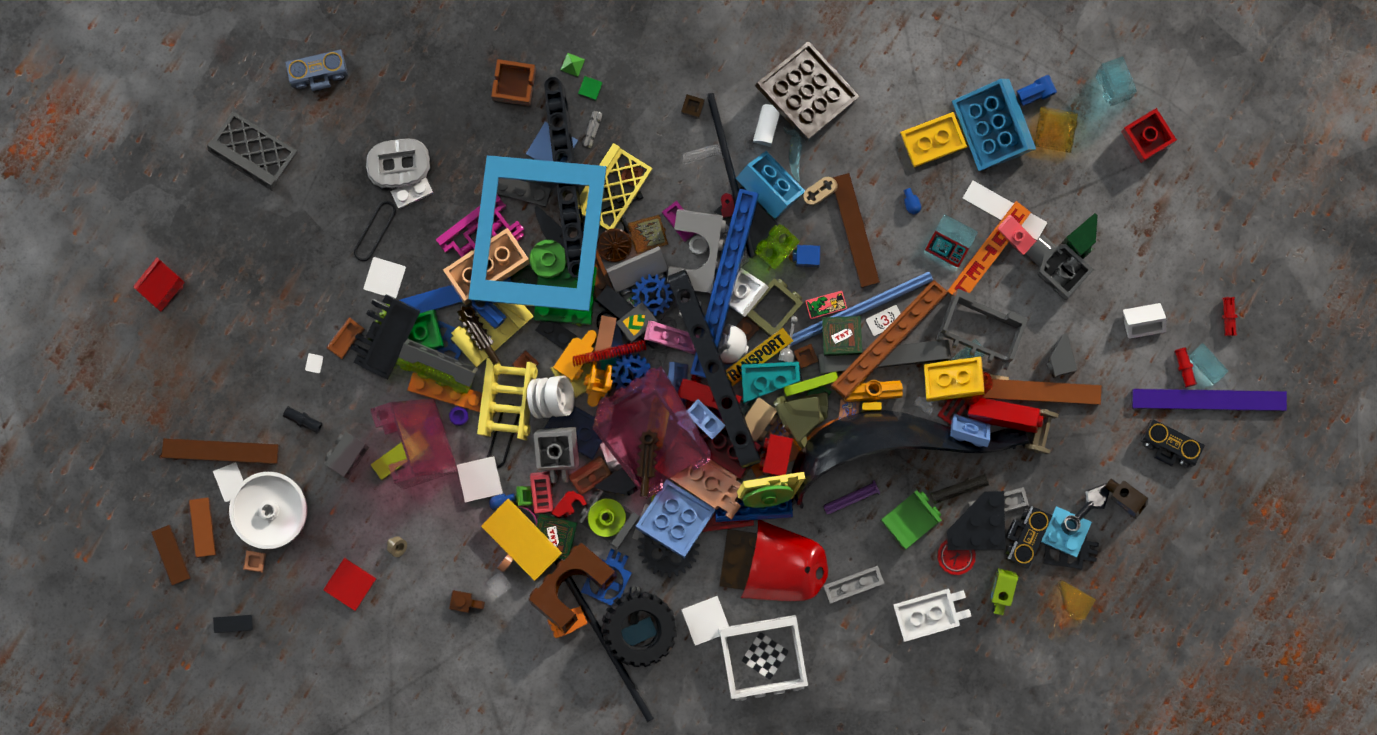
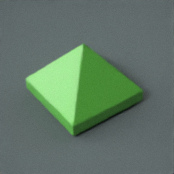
M567 53L560 71L578 77L585 59Z
M518 486L516 488L518 506L533 505L531 486Z

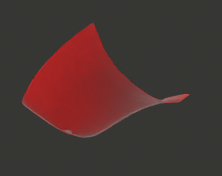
M759 519L752 565L741 598L803 601L815 597L828 577V565L823 547L807 537ZM806 567H810L809 573L805 572ZM819 567L823 569L821 579L816 578V571Z

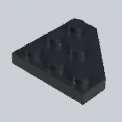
M985 491L946 531L947 550L1006 549L1004 491Z

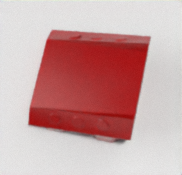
M156 257L133 287L161 312L168 306L173 296L180 293L185 282Z

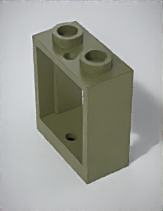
M775 278L767 285L769 288L746 315L769 337L783 328L803 305L802 297L795 291L791 293L784 281L781 279L777 281ZM774 286L795 303L794 307L776 328L772 327L754 311Z

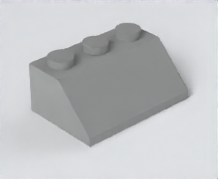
M658 246L606 269L614 291L623 296L632 292L631 288L636 287V281L642 282V276L648 279V274H651L652 278H655V275L658 274L659 280L666 277L668 267Z

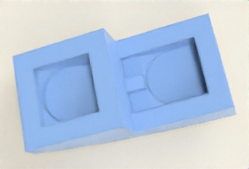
M699 399L685 412L712 440L725 427V424Z

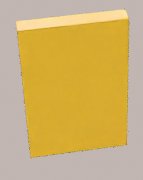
M954 112L900 132L913 168L967 148Z
M981 357L924 364L927 402L985 394Z

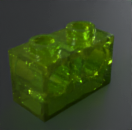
M775 225L769 231V236L758 243L755 253L770 268L775 270L797 246L800 240L785 226ZM781 234L786 236L783 243H779V236ZM772 248L773 254L767 258L766 251Z

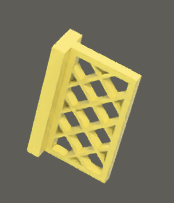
M614 143L599 165L607 167L606 185H604V188H608L609 198H604L602 202L610 200L612 206L611 211L601 213L600 226L606 230L614 229L653 170V168L622 150ZM621 155L629 159L630 166L619 168L618 160ZM641 166L646 169L643 176L635 178L633 167ZM631 168L633 178L622 181L620 171ZM618 172L620 181L609 184L608 175ZM634 181V191L625 194L623 184ZM621 185L623 194L612 197L610 187ZM585 186L580 194L582 215L585 217L589 186ZM624 198L625 205L623 208L615 210L613 200ZM613 213L614 222L611 226H608L603 222L602 216Z

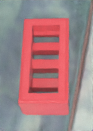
M550 471L531 473L530 480L534 514L553 512ZM546 479V482H536V480ZM536 487H547V489L536 490ZM548 494L547 498H537V495ZM538 503H549L547 506H538Z

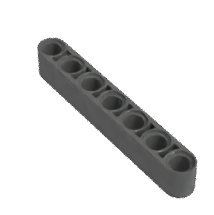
M941 340L940 342L928 341L898 345L877 368L952 359L949 340ZM824 354L818 355L820 374L844 372L860 355L824 356Z

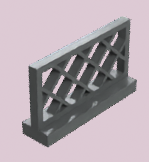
M234 111L214 139H211L207 144L210 153L271 191L297 153L295 149ZM235 118L241 122L242 128L231 130L230 123ZM255 130L258 138L247 140L245 131ZM243 132L245 140L234 142L232 134ZM230 134L232 143L222 144L218 140L222 135ZM271 140L274 148L263 150L261 141ZM259 142L261 150L250 152L248 143ZM246 144L248 153L238 154L235 151V146ZM287 150L290 152V155L286 159L279 160L277 151ZM275 152L277 160L266 162L264 153ZM262 154L264 163L254 164L251 161V156ZM278 164L279 171L275 176L267 171V166Z

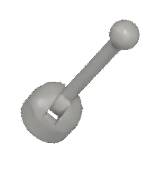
M792 316L790 318L791 326L789 336L791 338L793 336L795 323H797L798 321L796 316ZM791 343L780 351L778 360L793 362L794 353L790 349Z

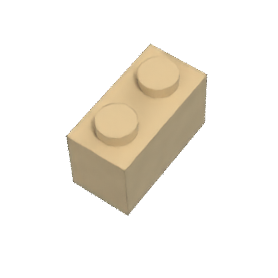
M759 397L745 416L746 423L755 442L764 439L768 433L765 429L769 424L773 425L778 418L776 409Z

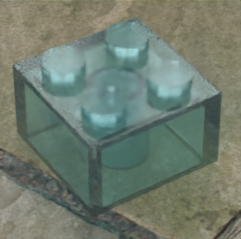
M1123 56L1101 64L1097 70V82L1099 85L1102 84L1104 100L1106 103L1109 102L1110 106L1132 99L1136 94V87Z

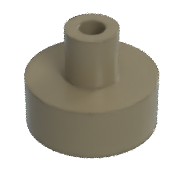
M399 536L390 538L387 541V551L394 557H400L407 549V542Z

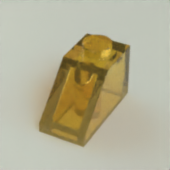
M1063 580L1059 581V590L1065 611L1069 612L1068 616L1076 621H1079V619L1085 620L1096 599Z

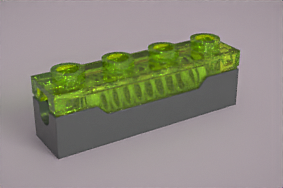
M409 339L403 344L396 362L405 371L416 372L422 378L433 379L437 384L450 386L454 391L461 394L469 392L478 371L477 367Z

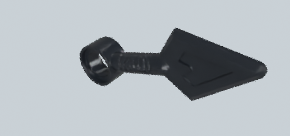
M1107 483L1085 491L1086 504L1075 516L1069 515L1061 523L1064 533L1068 535L1075 534L1081 526V519L1091 509H1105L1110 493L1105 488ZM1066 522H1074L1075 529L1068 528Z

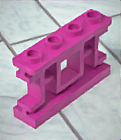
M497 194L495 207L497 205L498 207L494 213L498 220L493 223L492 236H496L495 231L504 225L510 232L517 229L512 235L518 242L524 237L525 229L518 220L509 226L500 214L506 208V205ZM480 206L436 239L445 253L454 248L462 258L473 248L475 249V243L469 236L478 228L477 221L479 220ZM464 232L463 236L467 239L468 243L461 249H459L454 241L447 245Z

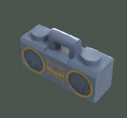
M341 49L285 62L290 85L292 88L296 87V89L305 88L307 84H310L312 91L331 87L329 79L334 81L341 80L344 76L348 75L344 54ZM325 79V81L314 83V80Z

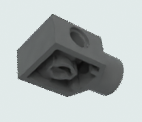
M1044 234L1025 253L1039 266L1037 275L1065 300L1094 270L1068 245L1063 244L1057 247Z

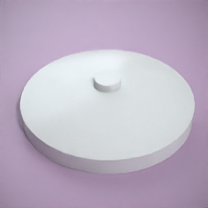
M260 472L246 478L235 489L229 506L230 521L237 535L249 545L261 549L280 548L293 541L302 531L307 518L306 498L301 488L289 477L276 472Z

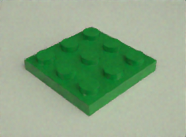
M567 265L565 270L554 278H543L538 275L537 285L577 288L578 281L569 274ZM579 267L575 270V275L579 274ZM594 267L589 311L535 306L534 320L591 325L597 268Z

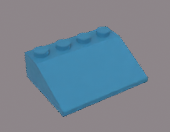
M1001 78L952 101L978 171L1036 150L1010 79Z

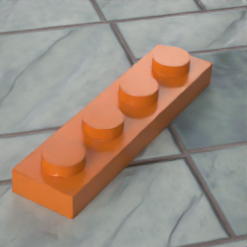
M412 373L407 391L480 412L481 392L418 373Z

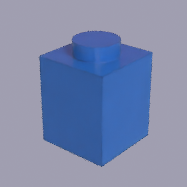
M797 245V250H793V261H796V266L819 267L820 246Z

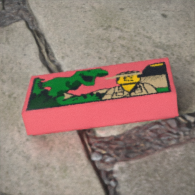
M842 291L805 301L810 320L847 309Z

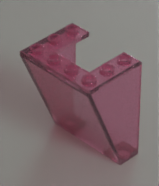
M662 366L657 369H650L644 377L635 378L629 386L619 388L613 396L605 397L598 403L593 429L640 491L642 478L636 476L638 473L636 469L640 466L636 461L641 459L637 454L642 451L638 447L642 444L639 438L642 437V432H647L649 429L652 433L657 432V438L660 441L655 443L659 449L654 451L658 455L654 460L658 464L653 466L657 471L654 473L656 477L649 479L648 497H645L646 499L661 491L666 479L692 465L693 470H696L710 461L711 450Z
M434 398L389 402L370 409L376 428L383 426L385 435L398 431L407 459L388 465L395 485L404 490L458 472ZM398 466H404L405 469L397 471L399 475L398 477L395 473L396 468Z

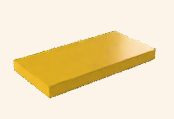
M507 499L481 526L534 581L563 554L510 499Z

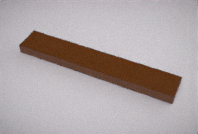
M850 173L832 177L837 182V190L834 193L860 286L863 288L880 283Z
M163 438L162 458L278 464V444Z

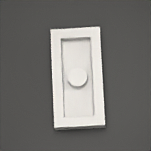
M427 178L422 179L420 183L390 191L398 209L433 194Z

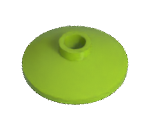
M613 499L597 501L592 505L588 513L589 527L595 534L602 537L616 535L626 521L624 508ZM607 513L608 518L603 520V514Z

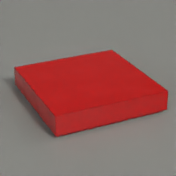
M344 558L323 590L356 611L377 578Z

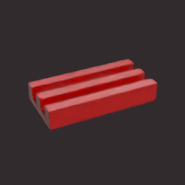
M964 397L958 398L945 416L943 413L953 400L948 399L937 416L951 425L949 418ZM968 398L957 415L963 413L972 398Z

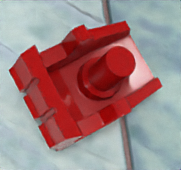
M574 490L568 491L557 504L552 515L561 518L562 516L568 517L574 514L575 510L572 505L575 501H579L583 507L587 505L584 496L575 493Z

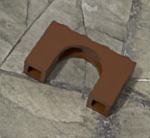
M582 543L571 549L569 556L557 564L556 570L544 578L543 584L539 588H535L529 598L531 605L563 633H566L578 618L558 598V590L561 583L570 576L583 575L605 591L617 578L616 572Z

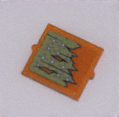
M660 215L628 223L631 234L630 239L633 240L636 254L658 246L668 245L665 234L666 228H663Z

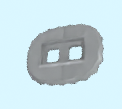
M397 139L379 143L369 151L366 158L368 178L373 185H377L380 188H402L420 183L422 179L427 177L430 169L428 149L422 142L415 139ZM412 157L413 166L403 168L402 159ZM385 160H394V169L385 171L383 162Z

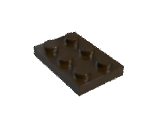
M727 529L719 587L745 590L754 556L757 533Z

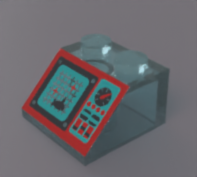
M944 214L925 251L959 268L978 232Z

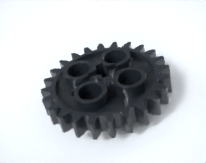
M642 533L644 538H638L640 542H643V545L637 546V548L643 549L639 556H645L642 563L648 562L647 569L653 567V574H656L659 570L661 577H663L665 572L669 578L672 572L678 577L679 570L685 574L684 567L692 568L689 562L697 561L693 555H699L695 548L700 547V544L694 543L685 559L682 558L679 563H673L670 560L671 555L674 553L673 551L667 552L665 547L653 545L652 541L655 540ZM655 548H659L663 552L662 557L659 559L652 557V551Z

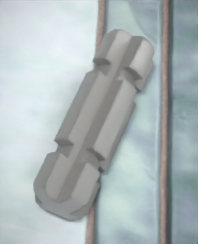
M598 111L592 112L591 120L588 123L585 137L582 141L584 147H592L593 138L596 136L599 122L602 118V113Z

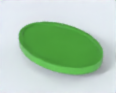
M767 486L747 493L743 497V503L745 506L753 508L770 507L790 500L794 496V491L789 486Z

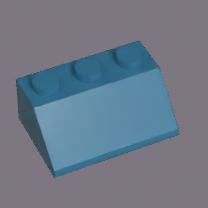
M767 151L747 164L735 178L747 191L759 194L757 201L775 219L783 214L805 192Z

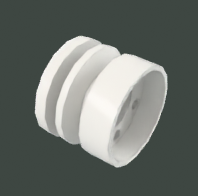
M563 375L550 377L549 379H532L527 389V401L531 414L537 419L570 415L574 408L575 396L569 378Z

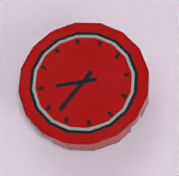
M947 539L940 545L937 553L939 566L951 575H961L968 572L973 567L976 558L975 550H947Z

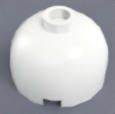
M731 324L725 325L718 351L722 362L734 363L747 354L749 348L747 346V338L745 333L738 327Z

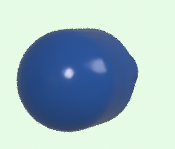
M911 188L903 190L906 196L904 204L910 214H918L921 211L919 198L917 195H913Z
M504 493L493 496L489 501L491 509L496 511L507 499H510L512 502L516 501L515 494L512 493L506 496Z

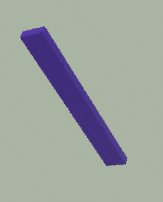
M1132 389V408L1287 411V391Z

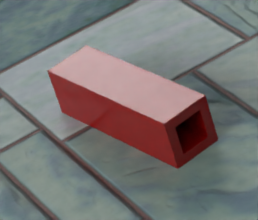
M972 396L968 416L971 419L990 425L1032 433L1038 432V428L1042 427L1044 416H1041V411L1038 408Z

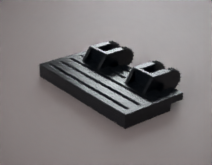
M386 294L382 302L375 299L371 302L375 307L386 311L385 316L373 310H368L366 313L382 323L379 324L373 321L366 336L359 333L355 336L357 340L370 345V349L367 350L357 344H352L350 348L366 356L363 358L357 355L354 363L388 380L399 358L403 344L408 339L421 310Z

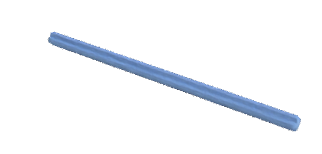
M930 272L924 273L831 317L859 316L932 282V275ZM822 321L794 333L791 346L822 333ZM729 363L725 365V369H728L734 363Z

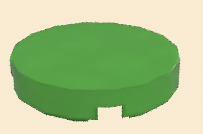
M553 240L538 242L529 255V263L532 270L543 278L559 276L567 266L564 247Z

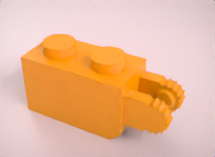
M588 330L582 340L573 338L553 366V369L568 377L572 382L574 379L578 380L584 372L582 369L584 365L582 360L581 365H579L578 360V366L574 367L572 358L576 355L579 356V354L582 355V353L588 354V352H593L594 348L592 346L597 339V333L593 330Z

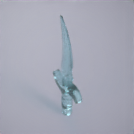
M784 127L783 129L786 134L791 135V140L789 141L791 145L789 150L791 171L796 181L800 182L801 135L795 129L790 131Z

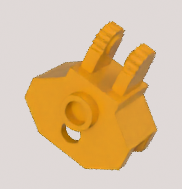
M593 361L591 363L589 374L585 375L583 384L586 385L587 403L589 406H597L600 397H605V394L610 391L612 386V365L608 364L605 370L596 368L597 362Z

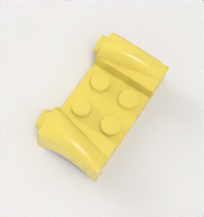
M492 302L507 317L496 329L479 314L477 315L479 316V322L484 323L483 329H487V335L492 336L491 340L494 342L491 347L494 352L534 317L524 305ZM458 326L451 333L453 335L451 340L472 364L478 367L488 358V355L484 350H478V346H474L475 340L470 339V333H466L467 327L462 328Z

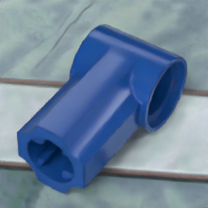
M1046 75L1034 81L1033 84L1017 90L1016 93L1022 106H1025L1038 99L1048 98L1056 94L1057 90L1050 75Z
M472 300V308L475 310V313L484 318L494 329L498 328L507 319L492 302H485V306L478 307L475 304L476 301Z

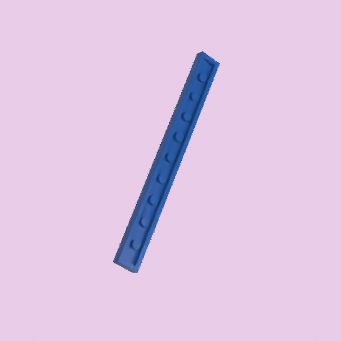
M739 189L705 316L717 349L759 196L756 192ZM702 329V331H701L700 338H701V337L704 335V333H705L704 329ZM695 353L690 374L706 378L698 355ZM713 365L709 369L710 373L712 372Z

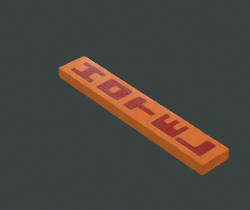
M1017 201L1013 204L948 289L950 295H953L957 289L968 293L973 290L1009 242L997 228L1009 215L1013 216L1022 225L1031 214L1028 209Z

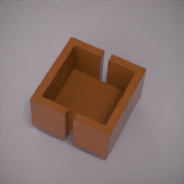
M497 59L496 80L493 82L491 95L492 100L530 106L533 92L532 86H534L536 73L535 65Z

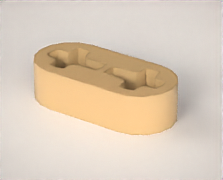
M824 177L804 192L805 202L810 205H817L837 190L836 180L831 177ZM826 181L833 183L831 184V190L827 188L823 191L821 190L826 186ZM818 191L820 192L819 194H817V195L815 196V198H816L815 201L808 199V198H810V194H809L810 192H812V193H814V194L817 193Z

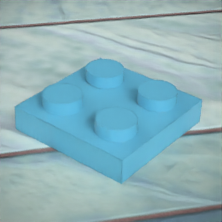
M1056 506L1041 543L1076 558L1092 522L1084 518L1081 519L1079 530L1073 535H1068L1063 532L1061 523L1067 516H1075V514ZM1066 522L1068 528L1075 529L1074 522Z

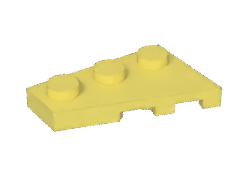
M800 472L743 481L737 491L738 498H743L753 490L776 485L791 487L795 495L805 480V474Z

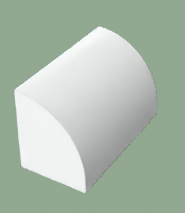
M764 104L762 106L753 143L771 147L780 113L773 105Z
M1161 303L1123 310L1125 328L1129 339L1166 332V316Z

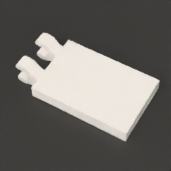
M949 589L893 604L904 642L960 626L959 620L971 617L969 609L956 613L953 601L966 598L964 590L951 594Z

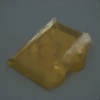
M1041 107L1034 141L1035 146L1071 153L1075 129L1078 123V113Z

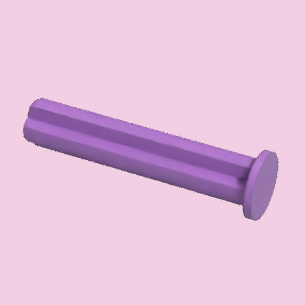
M875 480L868 486L825 504V512L831 514L873 494L878 493L879 495L880 491Z

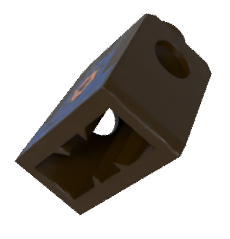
M1111 478L1105 486L1106 489L1113 493L1111 499L1135 519L1148 505V497L1124 480L1119 484ZM1122 493H1127L1128 496H1127V497H1122L1121 494H1122Z

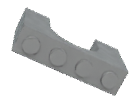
M677 209L674 230L694 232L703 236L709 245L710 254L708 260L698 268L688 269L669 266L668 276L686 269L694 291L712 293L716 279L714 277L715 270H718L721 260L717 258L718 251H722L723 240L720 239V234L725 232L726 225L723 216Z

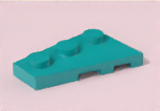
M799 362L742 364L743 403L800 382Z

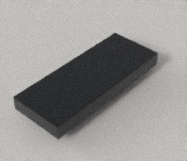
M252 615L213 617L214 633L253 630Z

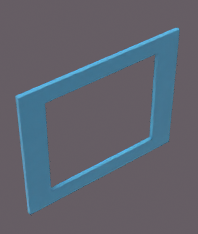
M487 155L468 299L589 311L607 167ZM499 178L589 186L577 288L486 280Z

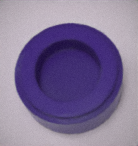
M457 406L450 411L449 419L454 425L462 426L467 423L469 414L465 408Z

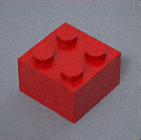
M1157 108L1127 125L1121 131L1141 163L1177 141Z
M770 434V438H765L763 451L767 453L766 458H761L759 469L763 471L762 475L768 477L786 475L793 438Z

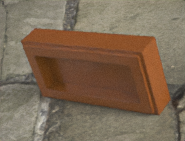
M349 317L326 348L343 359L351 349V345L357 341L355 338L356 334H362L365 328Z

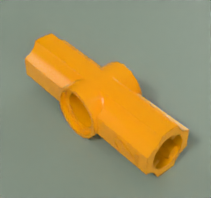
M870 380L867 383H861L845 402H877L882 399L902 398V383L900 380L886 382ZM869 389H873V390H875L877 393H876V394H872V393L869 391Z

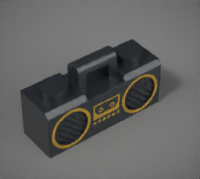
M1154 419L1150 420L1140 440L1144 443V447L1153 451L1157 449L1158 451L1154 458L1171 467L1176 459L1179 460L1178 464L1183 467L1195 466L1205 447L1204 444ZM1164 450L1172 454V457L1163 454L1162 451Z
M1030 506L1029 509L1025 508L1021 516L1023 522L1013 520L1006 535V538L1014 541L1013 544L1009 543L1005 554L1008 555L1006 560L1028 569L1053 515L1033 506ZM1018 527H1021L1022 530L1019 537H1014Z

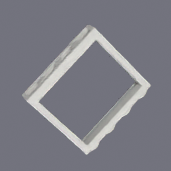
M795 615L719 628L731 699L743 701L747 699V696L754 695L755 698L765 697L766 693L769 692L777 695L785 693L786 689L799 691L804 689V686H808ZM791 626L800 679L736 690L727 637Z

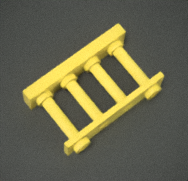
M487 358L478 435L491 437V432L493 431L518 433V439L527 441V436L530 435L531 430L529 425L530 409L527 401V389L530 381L537 378L538 369L536 364L527 362L526 368L501 366L500 363L494 366L491 360ZM498 375L525 376L524 387L499 385L497 383ZM496 394L523 395L521 406L496 404ZM493 413L520 414L519 425L494 423Z

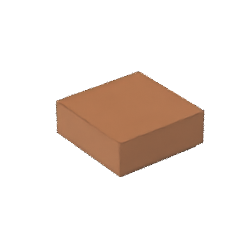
M246 551L243 570L263 573L266 554Z

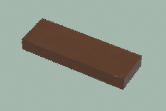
M167 525L152 531L151 533L172 586L191 579L171 526Z

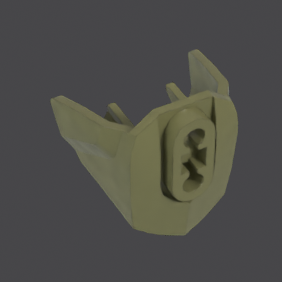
M827 392L807 395L789 401L783 395L774 401L775 409L786 431L791 433L801 449L805 448L807 437L818 425L828 418Z

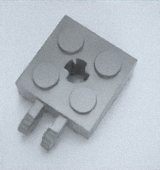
M576 427L538 429L533 434L537 470H550L551 483L557 482L556 470H561L563 483H567L569 480L568 469H576L579 466ZM554 446L558 447L560 451L556 452V450L553 449Z

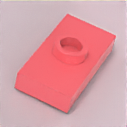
M1011 215L997 228L1021 255H1025L1036 242Z

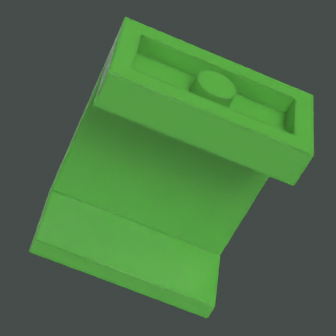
M918 490L880 520L904 550L941 521V513L935 506L931 507L927 503L929 501L928 497L924 492L919 493Z

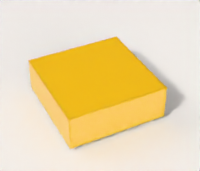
M863 402L861 405V412L882 410L881 402Z

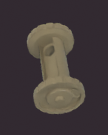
M1040 409L1041 416H1044L1047 422L1038 428V432L1033 435L1032 444H1025V449L1035 453L1050 454V450L1045 448L1051 419L1058 418L1059 414L1047 409Z

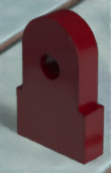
M725 193L721 197V213L723 218L732 217L735 206L733 196Z

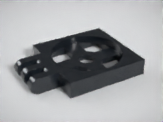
M1086 535L1079 551L1080 556L1073 563H1067L1068 554L1059 551L1061 553L1060 561H1055L1049 552L1050 549H1057L1046 545L1043 564L1082 570L1083 560L1097 561V558L1089 556L1090 554L1098 555V550H1092L1091 546L1099 547V543L1086 541Z

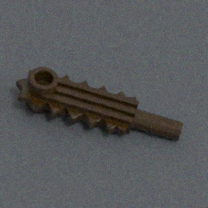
M461 306V310L457 311L459 315L458 320L463 323L462 326L467 327L466 333H470V339L475 340L474 346H478V350H484L494 366L500 363V360L491 347L494 342L491 340L492 336L487 335V329H483L484 323L479 322V316H475V310L472 307Z
M650 429L647 432H642V437L639 438L642 444L638 447L642 451L637 454L641 459L636 461L640 465L636 469L638 471L636 476L642 478L640 497H648L649 479L656 477L654 473L657 471L653 467L658 464L654 460L658 456L654 451L659 449L655 443L660 440L657 438V432L652 433Z

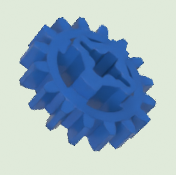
M648 274V279L642 276L641 283L636 281L635 284L638 288H632V292L636 293V295L632 296V299L637 300L634 306L636 307L642 302L639 296L641 291L645 295L643 303L649 311L653 312L654 316H657L658 310L664 313L663 307L669 308L670 305L667 302L673 301V298L669 296L673 293L672 290H668L670 284L664 283L666 278L663 277L659 280L658 274L655 275V278ZM650 282L656 283L654 286L645 285ZM662 287L665 290V299L660 295ZM656 290V296H657V297H656V298H655V297H652L651 299L648 300V298H649V293H648V292H649V291H650V292H653V291ZM657 303L659 305L656 307H649L650 304Z
M623 353L621 360L615 358L617 364H611L613 369L611 371L612 383H616V389L622 387V393H625L626 390H629L630 394L633 393V390L639 393L640 387L646 388L645 382L650 383V378L648 377L652 375L651 370H649L651 368L650 364L646 363L645 357L640 359L639 353L635 357L630 353L626 357ZM628 368L632 371L634 378L628 373Z

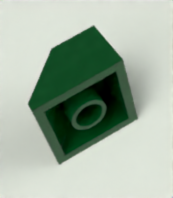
M1094 213L1062 242V244L1068 245L1082 259L1094 250L1092 246L1096 243L1098 215Z

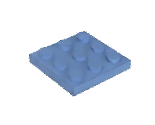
M666 479L635 528L685 559L715 513V509Z

